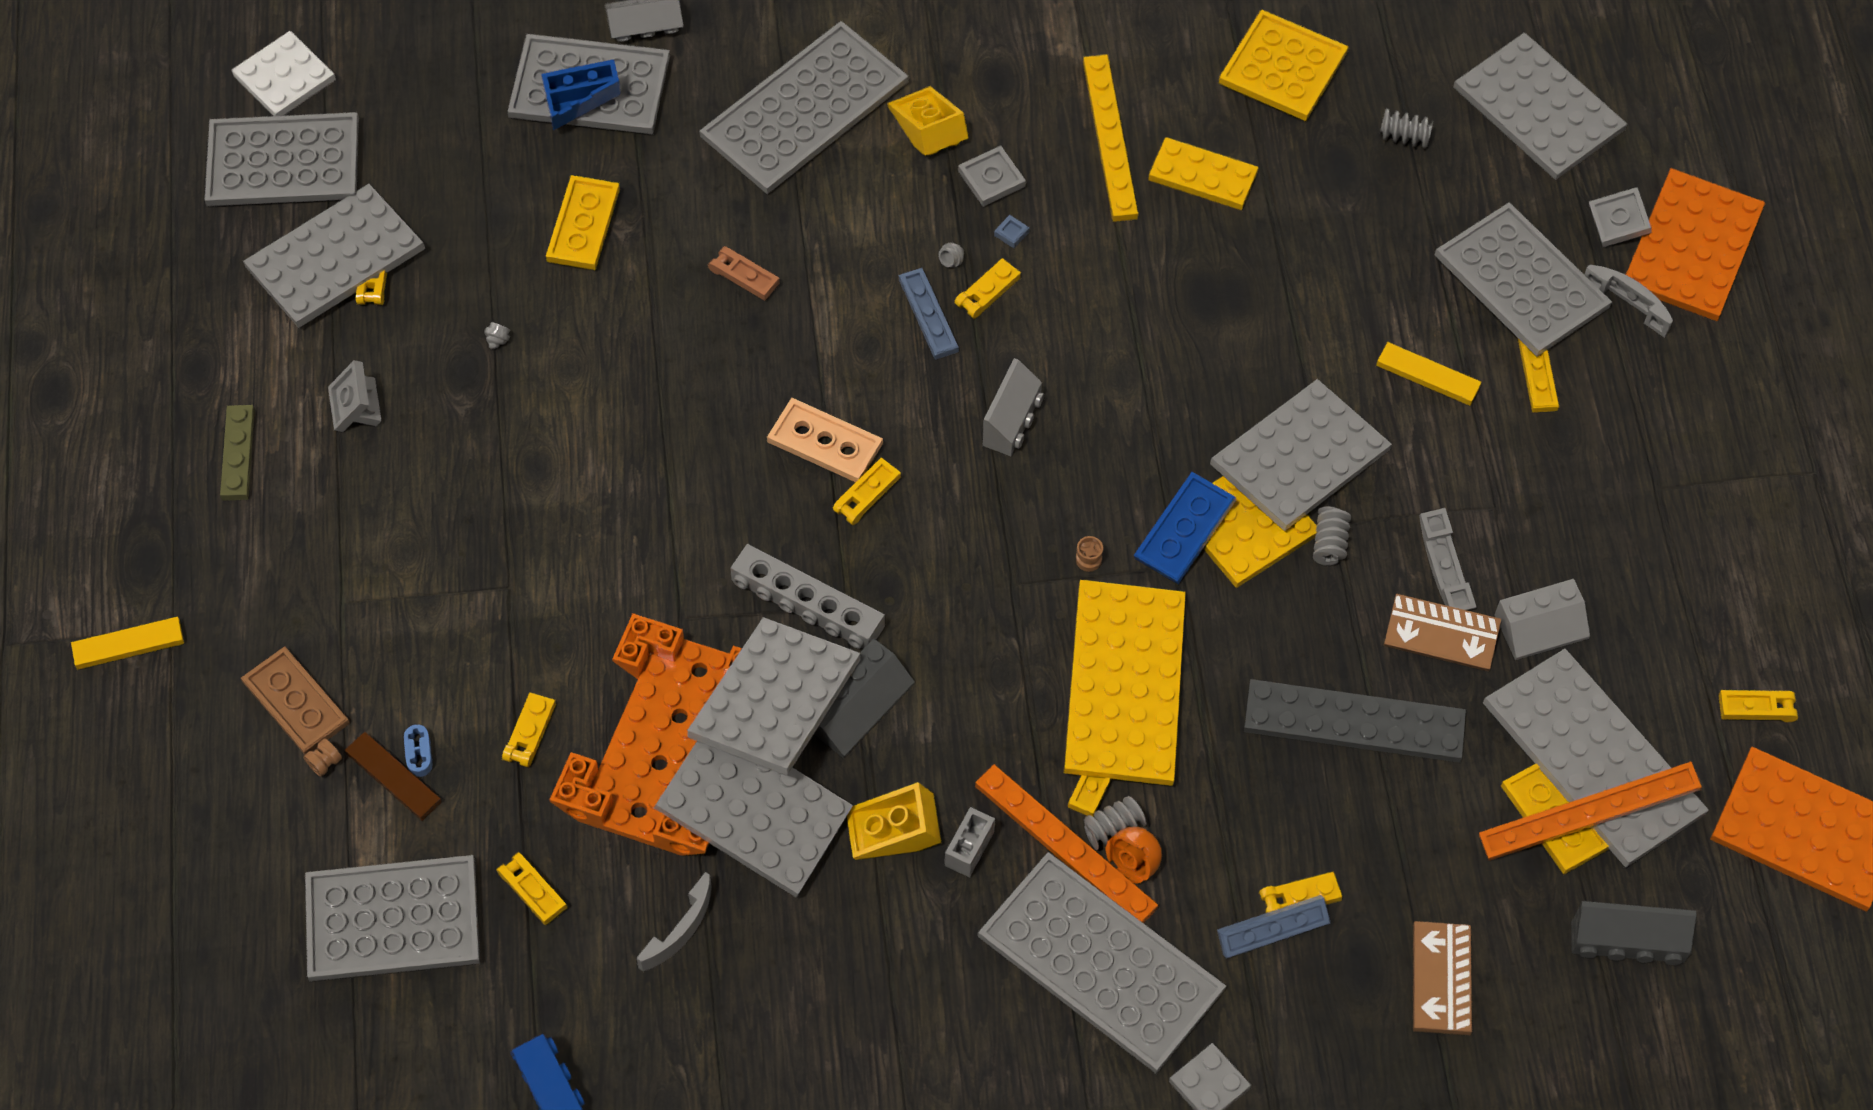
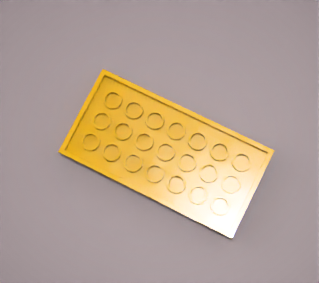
M1080 580L1064 773L1173 786L1185 592Z

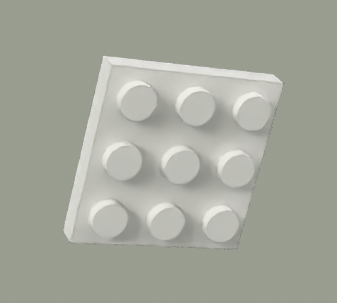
M291 31L232 69L233 76L273 116L285 115L336 80L334 73Z

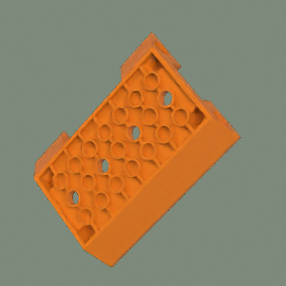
M632 614L612 660L638 679L599 769L596 760L571 752L550 797V802L578 822L678 855L705 853L709 842L654 809V807L697 742L688 738V728L742 648L733 646L729 654L685 640L683 629ZM702 667L707 670V673L702 677H696L692 674L693 670ZM678 713H683L687 716L686 721L683 723H676L672 719ZM657 760L667 762V766L662 770H656L652 767L653 763ZM637 807H643L647 810L645 816L637 818L632 815V811Z

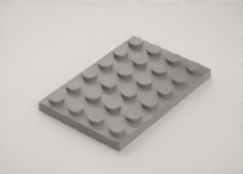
M1525 32L1454 83V88L1555 180L1623 132L1627 126L1625 121Z
M527 34L509 103L508 117L551 122L541 74L614 59L619 78L620 95L567 124L653 134L670 59V51Z
M358 113L209 119L205 187L206 205L343 200L348 196H355L357 191Z
M367 184L356 191L355 196L346 197L243 262L248 271L299 328L354 294L359 285L371 278H379V273L384 270L385 273L389 272L424 250L425 247L419 237L374 188Z
M1507 203L1437 248L1435 256L1536 356H1539L1609 309L1612 301L1510 203Z
M1317 379L1212 457L1210 464L1280 528L1286 531L1387 453L1392 444Z
M763 617L688 728V738L788 775L860 662V653Z
M697 741L661 795L654 809L794 897H797L853 805L793 767L788 775H784Z
M473 855L305 872L307 977L309 981L480 963L475 859Z

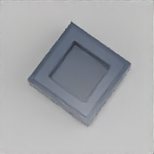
M1009 215L994 231V236L1015 248L1029 233V227Z

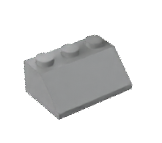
M627 0L605 4L610 35L612 38H616L617 41L629 40L631 35L640 34L641 37L655 35L654 31L664 30V33H674L679 31L678 27H683L679 0Z
M1013 359L984 418L983 446L1008 456H1012L1015 448L1019 449L1024 439V434L1022 433L1025 427L1030 428L1034 419L1033 411L1035 407L1039 408L1044 398V393H1041L1042 382L1018 359Z
M1574 579L1500 600L1495 612V617L1501 619L1500 628L1515 660L1586 640L1590 637L1585 602Z

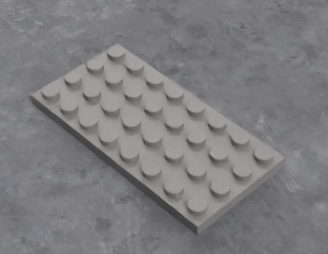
M840 21L700 130V137L768 194L907 84L908 75Z
M1563 649L1487 696L1483 701L1487 709L1533 762L1538 764L1540 770L1568 802L1671 768L1566 649ZM1690 793L1592 827L1626 868L1705 816L1708 808L1694 793Z
M1049 852L978 932L980 939L1156 1074L1226 989V985Z

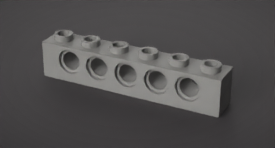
M749 544L744 547L730 568L732 581L739 588H747L755 592L762 600H770L778 604L782 610L788 613H796L805 622L823 627L828 634L846 639L855 648L864 649L873 639L876 640L885 627V614ZM758 574H765V575H766V576L763 577V578H757V577H755V576L758 575ZM783 585L789 587L785 590L778 589V587ZM804 597L811 598V600L807 602L802 601L801 599ZM826 609L834 610L833 613H825L823 611ZM849 621L858 622L856 625L846 624Z

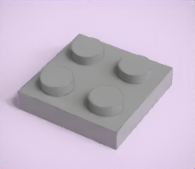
M1002 146L958 165V172L982 206L1026 187V180Z
M1637 187L1589 202L1603 247L1652 233L1651 225Z
M1213 1043L1169 1079L1172 1086L1194 1110H1225L1251 1087V1084Z

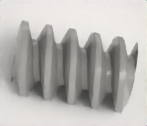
M1386 108L1380 133L1383 132L1384 140H1387L1392 134L1393 142L1395 143L1401 136L1404 145L1407 144L1409 139H1412L1414 147L1421 141L1422 148L1425 149L1429 142L1433 122L1429 125L1428 118L1424 117L1422 122L1419 123L1418 115H1415L1409 121L1408 113H1405L1402 119H1400L1399 111H1395L1391 117L1389 109Z
M1327 506L1318 510L1319 515L1317 518L1318 524L1316 527L1317 533L1315 536L1316 542L1314 544L1313 559L1321 565L1331 566L1347 556L1345 549L1348 547L1346 540L1349 538L1347 531L1350 529L1348 522L1351 520V515L1346 511Z
M1129 796L1123 799V803L1116 801L1113 807H1104V813L1099 810L1094 813V817L1088 815L1084 819L1087 837L1095 850L1099 849V840L1106 845L1109 835L1113 837L1117 831L1127 828V826L1136 827L1137 821L1146 826L1143 811L1136 801Z

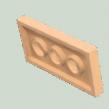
M791 398L767 436V442L857 482L866 473L883 445V438ZM800 426H805L809 429L805 434H799L795 430ZM824 436L832 439L829 444L825 445L818 442ZM844 447H852L855 452L845 455L841 450Z

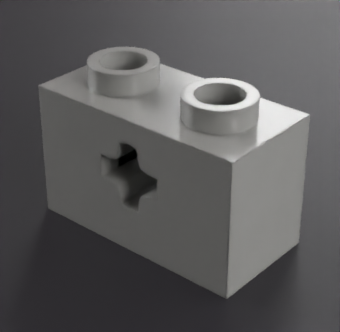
M970 807L945 852V866L970 877L994 833L995 818Z

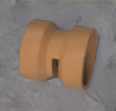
M1093 536L1080 539L1077 544L1076 564L1080 569L1091 572L1100 567L1103 554L1102 542Z
M324 738L318 743L316 750L309 751L303 758L308 766L318 776L322 777L328 771V767L331 764L336 765L342 759V756Z

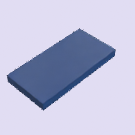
M1191 472L1134 554V558L1179 584L1235 503L1236 497Z

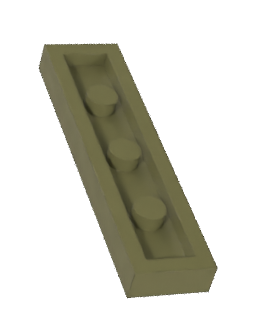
M253 405L227 406L220 491L222 501L249 499L255 412Z

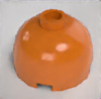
M1138 826L1120 830L1107 841L1105 848L1109 863L1113 860L1118 867L1117 870L1135 884L1149 879L1158 870L1162 859V850L1156 837L1146 829Z

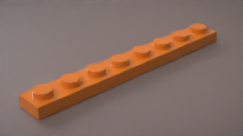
M1688 762L1479 833V837L1488 861L1699 791L1702 786L1692 762Z
M996 765L989 768L975 782V787L1066 866L1139 921L1144 923L1158 909L1157 903Z

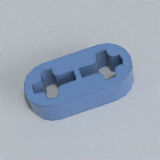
M412 725L404 733L406 764L408 770L414 776L423 777L430 773L432 769L430 738L424 726ZM416 734H420L421 737L419 739L420 746L418 747L415 746L413 740ZM416 755H421L423 761L422 767H416Z

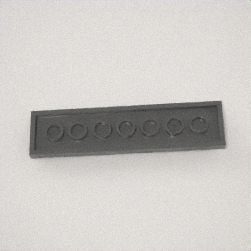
M1250 679L1244 732L1460 763L1463 751L1466 709Z

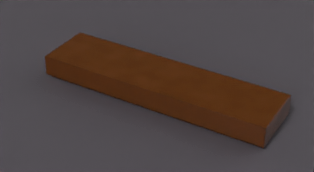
M366 732L362 733L345 749L346 754L421 821L442 803L441 799Z

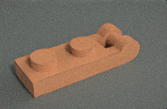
M723 247L719 251L717 259H712L708 264V268L714 274H721L764 301L780 284L779 277L728 247Z

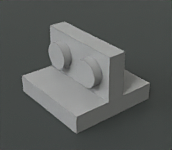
M353 360L328 386L335 431L344 432L353 422L377 426L381 422L375 378L365 376L363 362Z

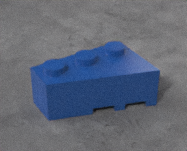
M614 59L541 74L553 131L620 95V84Z
M544 1034L511 1051L510 1054L513 1060H516L522 1072V1077L528 1084L540 1110H582L581 1106L585 1103L578 1089L572 1091L568 1083L571 1075L564 1063L558 1064L554 1056L558 1053V1050L551 1037L546 1039Z

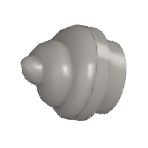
M950 242L942 246L939 251V259L945 267L954 268L963 262L964 250L962 247Z
M491 322L490 326L485 329L489 348H498L499 345H504L509 341L510 336L508 334L510 329Z

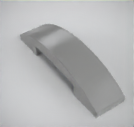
M1589 265L1586 268L1584 275L1603 294L1609 289L1646 314L1645 325L1663 337L1667 336L1673 320L1666 307L1650 290L1618 271L1596 265Z
M1446 508L1420 514L1421 530L1428 560L1444 604L1467 611L1475 609L1476 604L1469 582H1465L1451 538L1453 531Z
M705 872L688 893L692 907L665 941L661 942L653 937L637 957L640 970L646 971L669 959L695 933L706 913L710 900L711 879L709 874Z

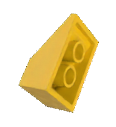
M931 86L888 103V108L913 146L925 156L933 155L943 148L955 146L960 141L968 139L964 113Z
M919 782L854 805L847 814L852 855L855 860L917 852L941 843L934 795Z

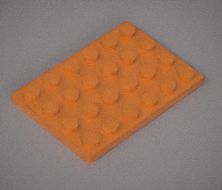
M1670 168L1649 218L1652 233L1641 237L1626 275L1645 286L1660 301L1718 321L1765 202Z
M1751 747L1710 840L1867 912L1873 901V801L1757 748Z

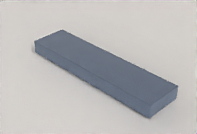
M923 268L899 275V282L934 359L936 360L959 352V347Z
M1322 895L1218 929L1217 932L1223 956L1229 958L1330 923L1325 899Z

